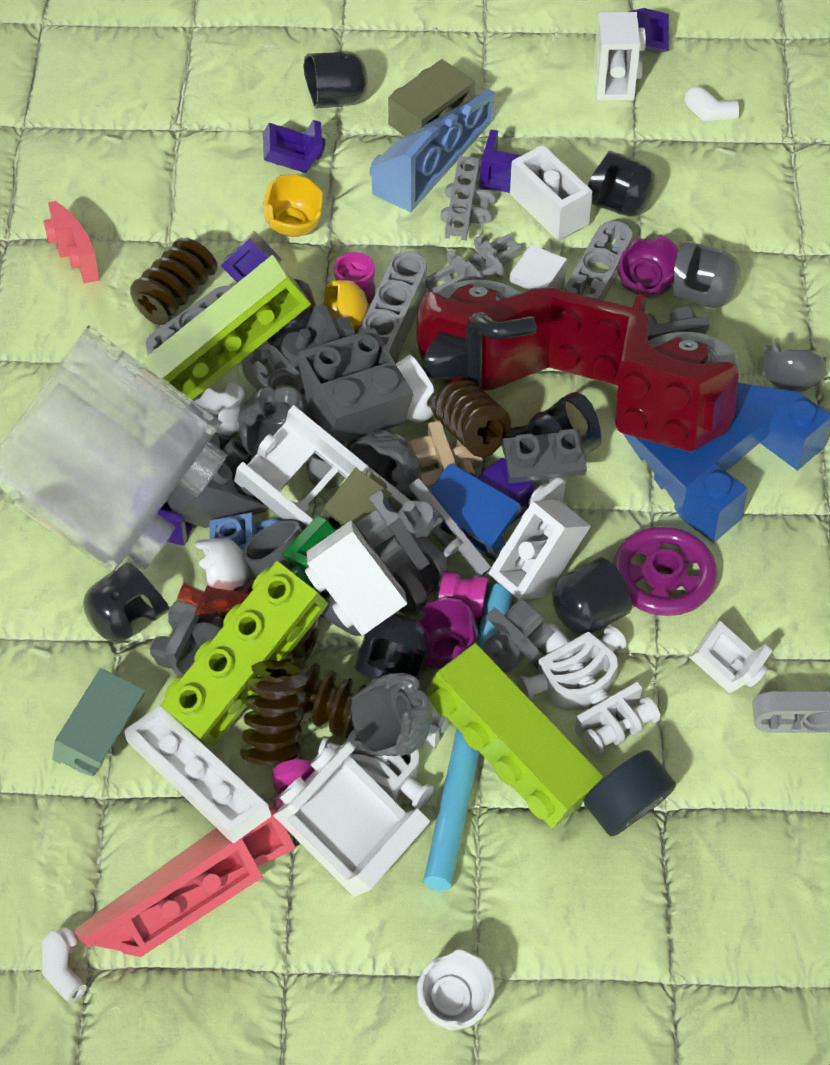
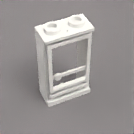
M294 405L288 411L284 425L274 436L268 434L259 445L257 455L248 465L242 462L237 467L234 482L242 488L245 487L283 520L298 522L303 531L313 521L306 514L308 505L337 472L347 479L355 467H357L363 473L369 471L379 476L386 483V490L392 493L389 504L397 514H399L403 504L410 501ZM316 453L332 468L303 501H298L295 505L281 494L280 491L312 455Z

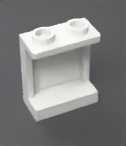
M348 741L336 749L331 744L324 748L310 763L315 771L305 782L300 777L297 778L280 795L279 798L284 804L273 816L355 897L371 890L431 821L418 808L406 813L350 756L355 747Z

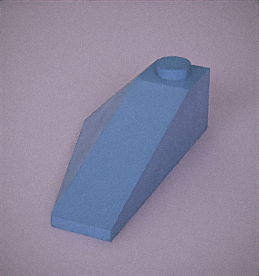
M490 89L482 92L395 141L382 155L376 156L370 167L372 194L411 213L458 161V157L466 152L494 120L495 92Z

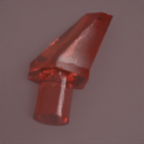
M184 582L177 599L196 607L194 614L205 615L230 611L235 605L242 604L250 593L212 588L208 585L205 591Z

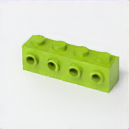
M272 254L144 358L143 361L149 371L192 401L310 306L311 303L297 282ZM172 391V392H173L175 395H177L184 403L187 404V402H186L183 398H181L178 394H176L174 391Z
M278 561L271 568L264 569L257 576L252 586L253 591L242 604L235 605L227 613L223 621V628L213 640H208L201 645L195 654L193 665L184 676H179L171 682L165 692L166 698L160 704L164 710L213 748L247 707L245 704L247 696L256 694L248 689L247 682L250 678L261 675L252 671L251 665L258 662L281 661L285 659L329 605L317 591Z
M476 643L440 669L425 692L433 708L440 715L447 717L462 733L465 742L484 756L494 767L498 777L504 783L511 785L527 802L530 811L539 819L544 820L552 830L584 804L585 796L604 778Z

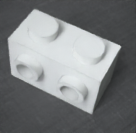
M637 12L598 13L594 58L597 101L634 100L636 79L642 78V56H639V51H645L646 41L645 28H638Z
M541 145L512 161L510 195L558 241L589 224L592 190L549 149Z
M560 500L532 501L488 574L518 599L523 598L526 600L547 597L591 526Z
M352 520L307 551V564L309 567L305 569L308 578L319 592L325 589L328 590L336 601L332 605L333 610L347 628L354 625L363 636L407 605L405 591Z

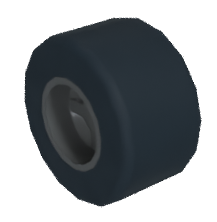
M644 750L622 763L595 785L585 796L584 805L609 836H616L664 801L674 791L676 782L653 753L649 750Z

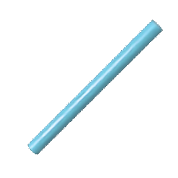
M492 584L487 590L482 619L478 629V646L481 649L490 636L500 633L485 616L494 607L503 615L511 609L513 594L501 584ZM456 729L423 883L427 887L438 891L449 890L452 886L480 754L479 751L472 749L465 742L462 733L458 729Z

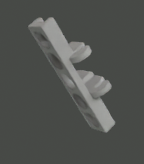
M458 157L454 183L448 184L445 189L446 197L451 198L450 205L442 209L440 215L441 220L446 222L445 238L450 239L451 235H459L461 240H467L468 229L471 223L486 224L492 219V213L487 209L488 206L494 203L495 195L487 190L476 189L480 158ZM470 164L474 168L471 171L463 170V165ZM462 178L471 180V184H460ZM472 205H480V207H472ZM453 224H454V225H461V226H463V227H461V228H454V227H452V225H453Z
M510 234L490 244L487 241L483 242L482 238L478 236L474 239V245L478 254L464 261L459 255L455 257L454 251L448 252L446 257L449 265L427 276L426 287L430 292L437 293L442 288L456 282L483 280L493 274L501 277L504 275V264L522 255V246L520 244L516 245L512 241ZM503 247L509 248L506 251L499 253V249ZM472 264L480 266L481 269L478 271ZM454 273L458 274V276L451 279L450 275ZM439 281L445 282V283H443V284H441V285H439V286H437V287H434V284H435L436 282H439Z
M420 478L409 485L410 491L418 501L429 503L435 511L436 523L430 534L433 533L444 547L442 552L446 560L454 556L459 550L479 576L483 577L487 574L491 566ZM443 521L457 537L452 542L440 528Z

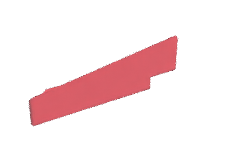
M268 805L271 817L234 844L215 828L78 926L73 932L77 939L85 946L93 947L94 945L142 957L263 878L257 866L289 853L296 847L286 828L273 816L276 813L275 808Z

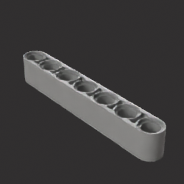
M413 251L400 252L391 259L358 331L360 333L375 328L395 363L418 314L420 303L426 294L427 263L421 254ZM356 440L344 443L342 445L349 450L352 443H355ZM316 453L307 461L308 478L315 486L332 468ZM337 472L324 488L329 489L338 486L345 477Z

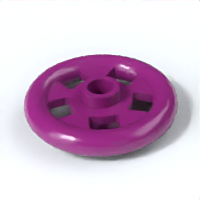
M651 527L630 535L618 547L612 562L629 589L632 605L641 611L653 615L676 616L691 612L708 600L717 583V565L710 549L696 536L678 528ZM660 544L680 547L679 553L670 549H659ZM637 552L648 556L643 567L631 563V559ZM697 563L700 575L687 576L686 564ZM660 571H666L670 574H662ZM644 579L653 590L647 594L639 589L635 583ZM682 586L687 593L681 597L670 598L667 591H673Z

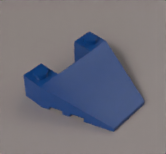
M738 383L735 417L729 429L724 435L694 451L689 452L634 436L623 435L640 460L645 459L652 469L654 480L660 489L665 488L675 503L674 509L680 518L714 544L742 519L748 491L745 485L726 471L759 443L798 471L825 448L830 427V414L800 392Z

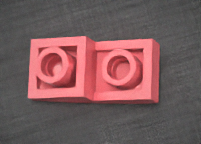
M56 201L48 202L51 219L43 220L48 243L56 242L60 258L69 256L72 269L80 268L83 283L99 281L95 251L86 231L74 215Z

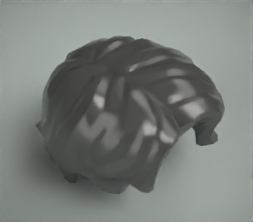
M270 386L263 387L254 392L243 404L237 421L239 423V436L242 446H244L249 454L255 457L258 453L259 445L268 434L274 436L284 425L287 413L293 405L313 420L310 416L307 400L296 388L284 386L274 390Z
M379 429L367 433L366 436L352 443L349 448L350 452L408 499H416L410 491L409 485L420 478L419 470L421 464L413 447L405 438L394 433L392 430Z
M406 673L376 677L352 697L351 713L354 730L356 731V737L360 739L361 745L368 754L375 756L412 754L418 746L423 745L433 720L432 706L429 697L421 691L419 680L416 677Z

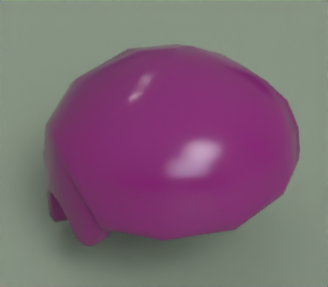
M658 235L653 240L637 238L620 255L617 271L622 285L634 294H643L645 297H657L664 294L674 286L675 262L679 252L678 246L663 235Z
M444 597L428 602L422 607V618L419 623L427 629L430 635V648L425 666L433 669H442L476 643L478 645L479 636L475 617L471 608L463 601Z

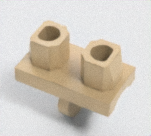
M441 421L428 423V436L408 441L413 447L421 467L435 465L436 469L420 473V480L428 490L431 489L449 464H453L475 477L474 470L481 465L483 460L481 457L474 456L458 440L452 443L453 450H451Z

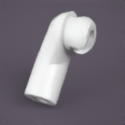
M698 86L689 88L685 93V104L702 121L738 119L739 117L737 100L717 101L707 90Z
M63 927L57 931H50L42 941L41 972L68 1003H73L85 993L87 986L68 967V954L75 951L77 937L72 930Z

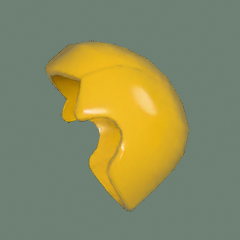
M297 174L280 175L271 181L266 189L263 202V213L266 223L269 224L272 230L288 237L308 235L319 225L322 216L323 193L321 189L309 178Z
M335 280L332 283L326 284L324 305H326L331 318L348 317L355 334H357L369 309L364 291L355 282L348 280Z

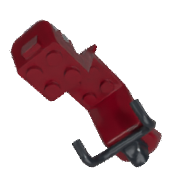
M465 280L450 284L437 293L428 292L420 303L416 319V340L420 357L424 362L423 370L430 378L441 379L450 383L455 380L468 379L474 381L483 390H493L544 369L553 368L617 385L616 428L620 433L689 452L724 435L735 417L739 361L733 349L715 337L695 332L667 333L648 341V315L645 313V295L638 293L633 306L628 307L556 288H538L520 294L514 288L500 282ZM526 425L511 428L507 438H514L516 435L525 434Z

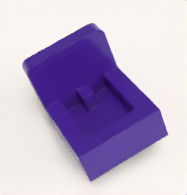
M312 120L305 133L273 123H268L263 131L264 161L307 173L314 160H319L323 155L325 138L322 137L321 122Z

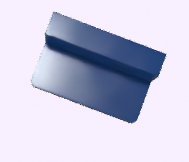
M449 464L429 491L478 552L496 561L502 548L505 546L503 534L520 512V504L457 466ZM443 521L440 528L457 538Z

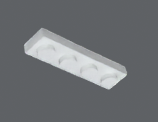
M158 706L123 730L127 743L233 844L271 817L268 804L161 706Z

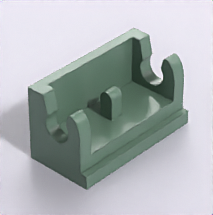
M100 667L56 737L52 760L59 764L62 762L86 775L94 776L98 768H101L107 754L137 705L143 699L145 690Z

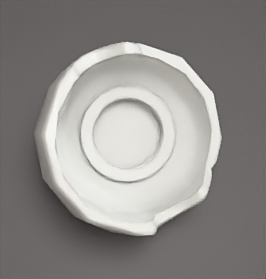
M409 354L396 363L413 392L406 420L414 423H423L433 416L431 406L427 404V400L433 394L434 387L418 361Z
M229 381L224 392H216L209 386L200 398L194 399L192 402L210 414L216 421L208 424L197 418L199 417L197 415L199 411L187 403L188 407L193 410L191 412L194 415V411H196L197 417L183 410L185 422L200 427H207L214 432L228 437L235 435L239 431L238 414L243 404L247 401L245 387L234 381Z
M228 538L199 540L195 543V546L198 549H202L205 558L199 561V566L206 570L207 586L211 598L218 605L222 606L232 590L236 587H245L250 573L249 566L243 556V550L234 541Z
M455 950L448 955L433 959L424 968L417 983L418 1006L430 1023L451 1031L468 1028L480 1021L488 1011L495 996L494 974L482 958L465 950Z

